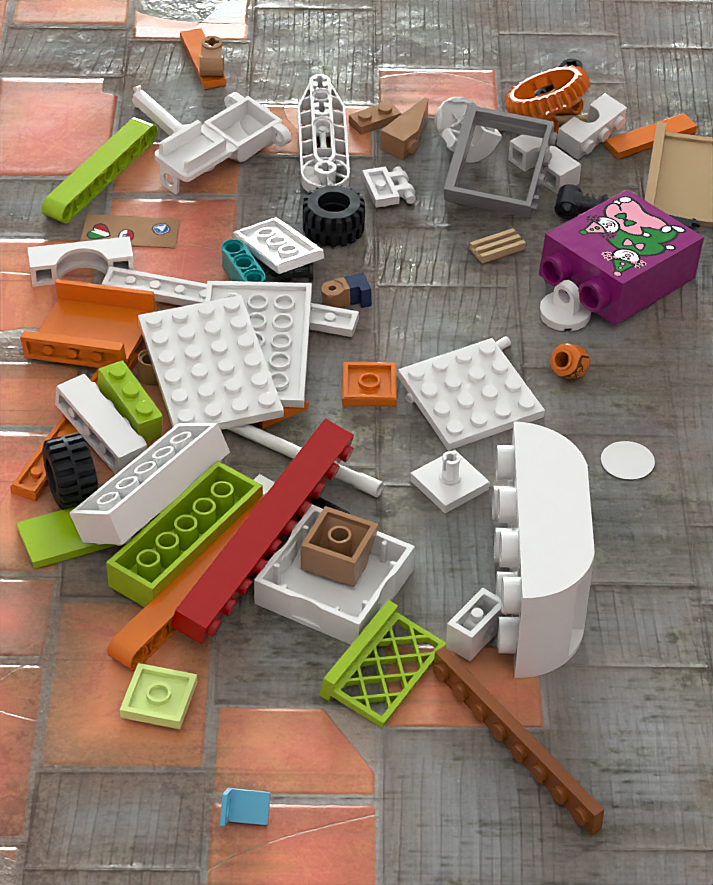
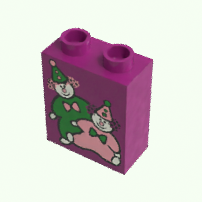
M625 190L545 233L539 275L549 285L555 287L564 280L572 281L578 287L580 303L587 310L597 313L610 323L616 325L696 277L704 237L629 190Z

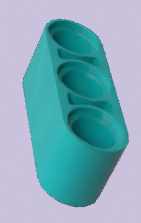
M228 239L222 243V267L231 281L266 282L264 271L241 240Z

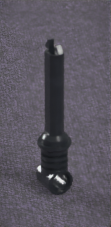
M567 184L559 188L554 210L560 218L573 219L578 214H582L610 198H608V194L598 196V198H595L594 194H592V197H589V193H586V196H584L580 188ZM669 215L690 229L691 226L700 227V222L695 218L691 220Z

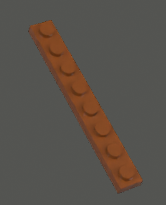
M445 646L435 651L433 671L437 679L446 683L453 691L457 700L464 702L471 709L474 717L491 730L494 738L502 742L511 751L512 756L517 762H522L528 768L535 781L540 784L542 783L551 792L553 799L572 814L574 821L579 826H583L591 835L602 829L604 809Z

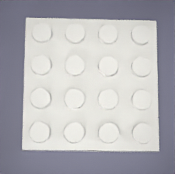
M493 338L398 369L399 380L408 393L412 395L414 402L448 451L512 429L514 422L529 423L544 417V408Z

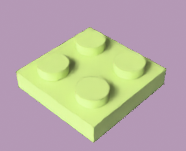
M138 663L120 708V718L181 729L198 682L197 674Z

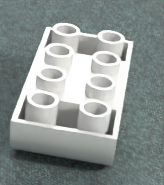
M514 422L512 445H497L496 480H508V486H493L492 519L498 520V523H507V528H495L494 563H499L500 567H509V572L497 571L496 596L501 598L502 614H511L512 616L498 618L497 648L498 653L513 654L514 678H529L543 675L559 668L571 659L578 650L584 634L595 551L588 467L582 453L570 440L558 432L532 423Z

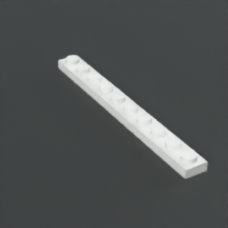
M112 266L109 267L102 282V285L154 291L155 301L180 306L203 303L206 298L207 284ZM311 303L310 330L353 337L359 320L358 311Z

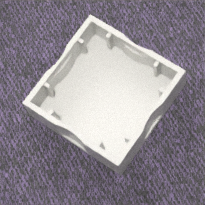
M311 505L292 530L285 545L275 552L254 579V601L256 605L351 645L388 600L392 601L413 572L415 546L377 531L367 566L355 587L302 570L301 544L323 510L320 507Z

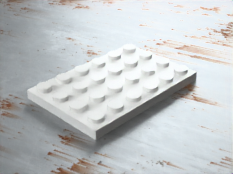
M207 281L205 302L242 295L282 406L304 408L312 283Z
M242 295L138 315V323L172 428L178 423H218L220 429L223 430L284 417L283 406Z

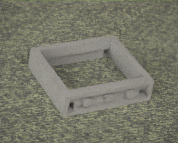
M467 105L443 189L444 201L531 218L533 209L537 210L540 195H537L538 189H543L546 174H543L544 167H549L551 153H549V148L555 145L557 133L553 132L554 122ZM476 125L543 138L526 201L458 187Z

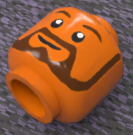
M569 343L556 347L550 358L553 372L559 377L568 379L582 377L587 372L590 364L587 351L581 346Z

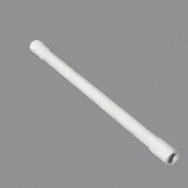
M250 424L227 428V430L292 459L302 448ZM339 464L340 468L335 478L351 484L356 489L376 498L380 496L384 488V482Z

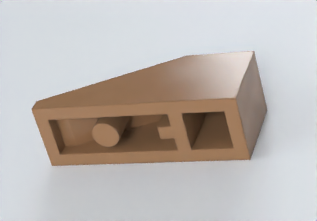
M424 97L381 130V150L401 160H405L418 150L428 118V98Z

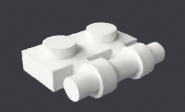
M386 167L362 170V179L376 208L399 204L400 197L409 204L415 202V190L408 183L409 177L401 167H395L393 172H388Z

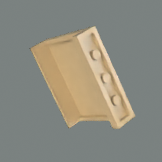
M657 122L645 201L668 215L691 220L695 218L700 222V226L713 227V138L665 132L667 123Z

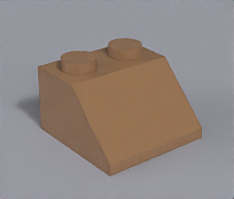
M325 506L301 544V569L355 587L367 566L379 524Z

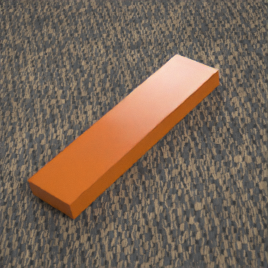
M197 28L180 31V39L203 88L211 89L226 86L225 75L200 76L202 40L206 37L203 29Z
M684 113L659 121L667 123L665 132L689 135L697 132V125ZM657 122L606 139L605 147L617 159L652 148Z

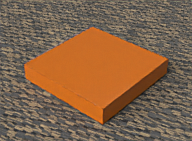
M343 362L342 406H396V363Z

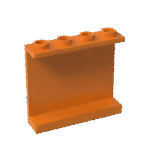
M57 279L55 286L58 300L38 332L24 330L20 337L25 358L102 368L122 360L128 365L143 338L138 323V315L157 312L154 291Z

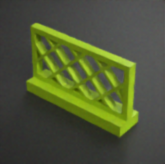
M390 600L383 605L323 678L319 696L327 701H330L332 697L380 728L385 726L432 666L435 651L444 646L446 647V642L397 612L398 605ZM398 624L408 631L409 636L394 637L392 629ZM427 642L435 647L433 652L420 653L417 643ZM411 644L414 654L399 655L397 645ZM380 646H391L393 656L379 657L377 648ZM416 661L418 671L404 673L402 663ZM382 664H396L398 674L383 675ZM375 665L377 676L362 677V666ZM387 682H401V692L388 693ZM380 683L382 694L367 695L366 684ZM359 685L361 696L351 697L343 692L346 686ZM384 701L386 706L385 713L381 716L371 710L369 703Z

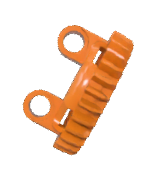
M565 65L562 68L557 67L545 72L541 71V73L525 78V81L518 82L517 86L512 87L505 96V107L508 113L553 121V132L558 134L559 124L555 114L557 113L560 116L581 114L584 108L582 97L584 92L589 91L588 88L591 87V82L586 71L579 66L575 67L572 65L568 67ZM553 84V90L535 96L534 91Z

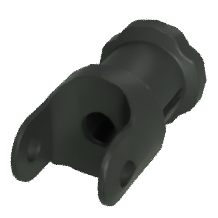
M313 262L281 274L276 273L269 267V273L274 277H282L286 281H292L293 278H309L310 281H313Z

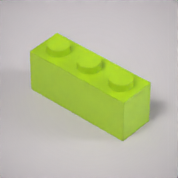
M122 360L99 368L97 386L104 397L112 401L118 413L129 421L132 429L138 435H141L146 443L160 438L163 415Z

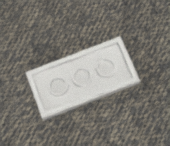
M277 217L233 232V239L241 240L252 255L278 274L324 258L321 248Z

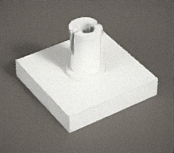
M456 450L445 452L440 458L411 472L410 481L444 513L489 490L490 484Z

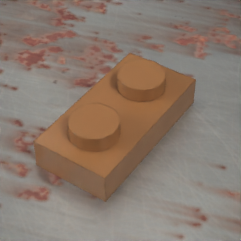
M390 101L350 114L349 123L362 135L387 126L398 118L401 112Z

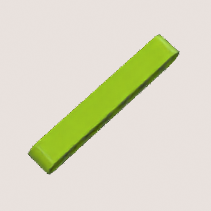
M132 118L44 199L42 214L62 223L70 222L153 144L158 134L157 126L138 118Z

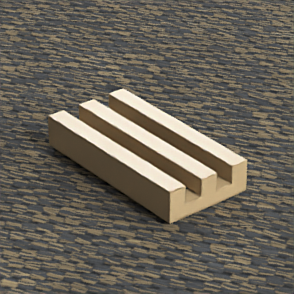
M512 228L470 242L469 249L481 263H485L525 250L526 242L521 240V236L519 234L516 235L515 229Z

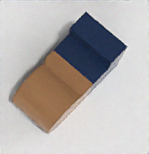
M364 273L337 278L322 285L321 302L322 305L336 308L360 304L362 308L372 306L371 287Z

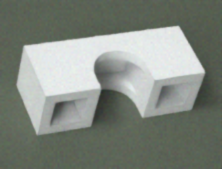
M604 93L590 104L587 122H583L574 116L559 128L556 145L579 160L585 154L591 153L595 146L605 142L613 132L620 130L625 125L627 107Z
M522 134L511 140L508 160L523 171L534 168L543 138ZM550 146L549 167H544L543 174H546L544 186L558 194L559 188L563 185L571 184L576 186L579 184L581 164L557 147Z

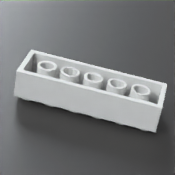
M178 423L73 509L69 514L82 542L96 543L97 545L116 544L117 546L127 544L136 532L147 526L151 522L150 520L161 513L216 461L222 462L221 460L230 451L218 423Z

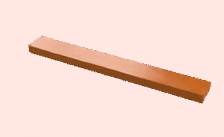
M134 352L127 365L130 371L138 362V353ZM98 369L90 378V381L95 382L96 384L98 380ZM63 415L44 441L77 433L78 430ZM44 441L11 484V493L37 501L48 486L49 482L42 453Z

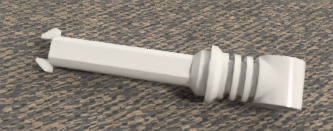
M140 85L133 87L135 91L132 98L134 106L144 112L169 136L189 125H182L145 91L141 90ZM215 166L212 167L211 169H209V170L206 171V172H209V171L213 170V169L215 168Z

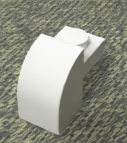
M476 125L466 162H477L491 154L502 138L499 131ZM446 127L441 135L447 143L446 146L454 152L460 131Z

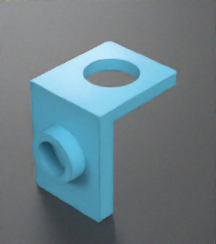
M227 788L222 796L220 826H226L229 821L267 825L271 793Z

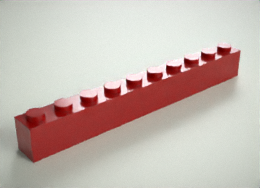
M326 418L323 420L176 608L171 627L201 645L208 636H215L222 624L220 621L224 615L228 617L231 615L237 605L236 599L238 596L246 595L253 583L251 579L255 574L258 576L268 563L267 558L270 555L273 556L281 548L283 537L285 535L290 537L292 530L297 525L296 520L298 517L305 515L312 505L311 500L313 498L318 499L326 487L324 483L327 479L331 481L334 479L339 471L340 462H347L354 450L351 447L354 437L352 433Z

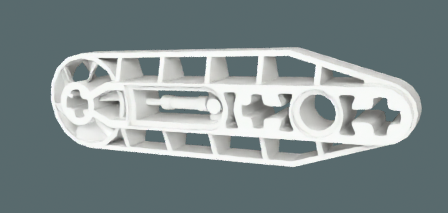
M315 74L310 78L308 86L298 104L301 184L307 192L316 190V187H324L329 184L347 187L350 182L345 105L331 84L330 78L324 74ZM317 137L320 139V148H317ZM327 137L330 139V148H327L326 145ZM344 178L341 182L336 184V180Z

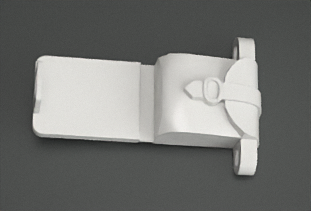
M233 92L224 99L227 109L208 119L203 125L202 122L196 120L160 142L159 149L155 151L154 156L155 161L160 164L159 181L172 193L177 194L179 193L180 179L184 182H189L227 158L241 163L252 157L262 148L270 147L274 143L279 147H283L292 140L290 131L282 124V119L270 112V109L266 106L260 105L249 96L244 98L239 93ZM166 173L173 179V185L167 181Z

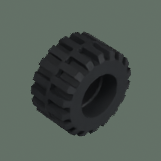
M329 184L324 187H316V190H311L308 192V195H305L303 201V232L312 242L320 243L321 246L343 247L361 238L365 230V202L363 196H360L358 191L352 190L348 186L343 187L338 184Z
M77 432L44 441L42 453L45 471L57 505L62 510L78 506L98 490L94 462L85 439Z

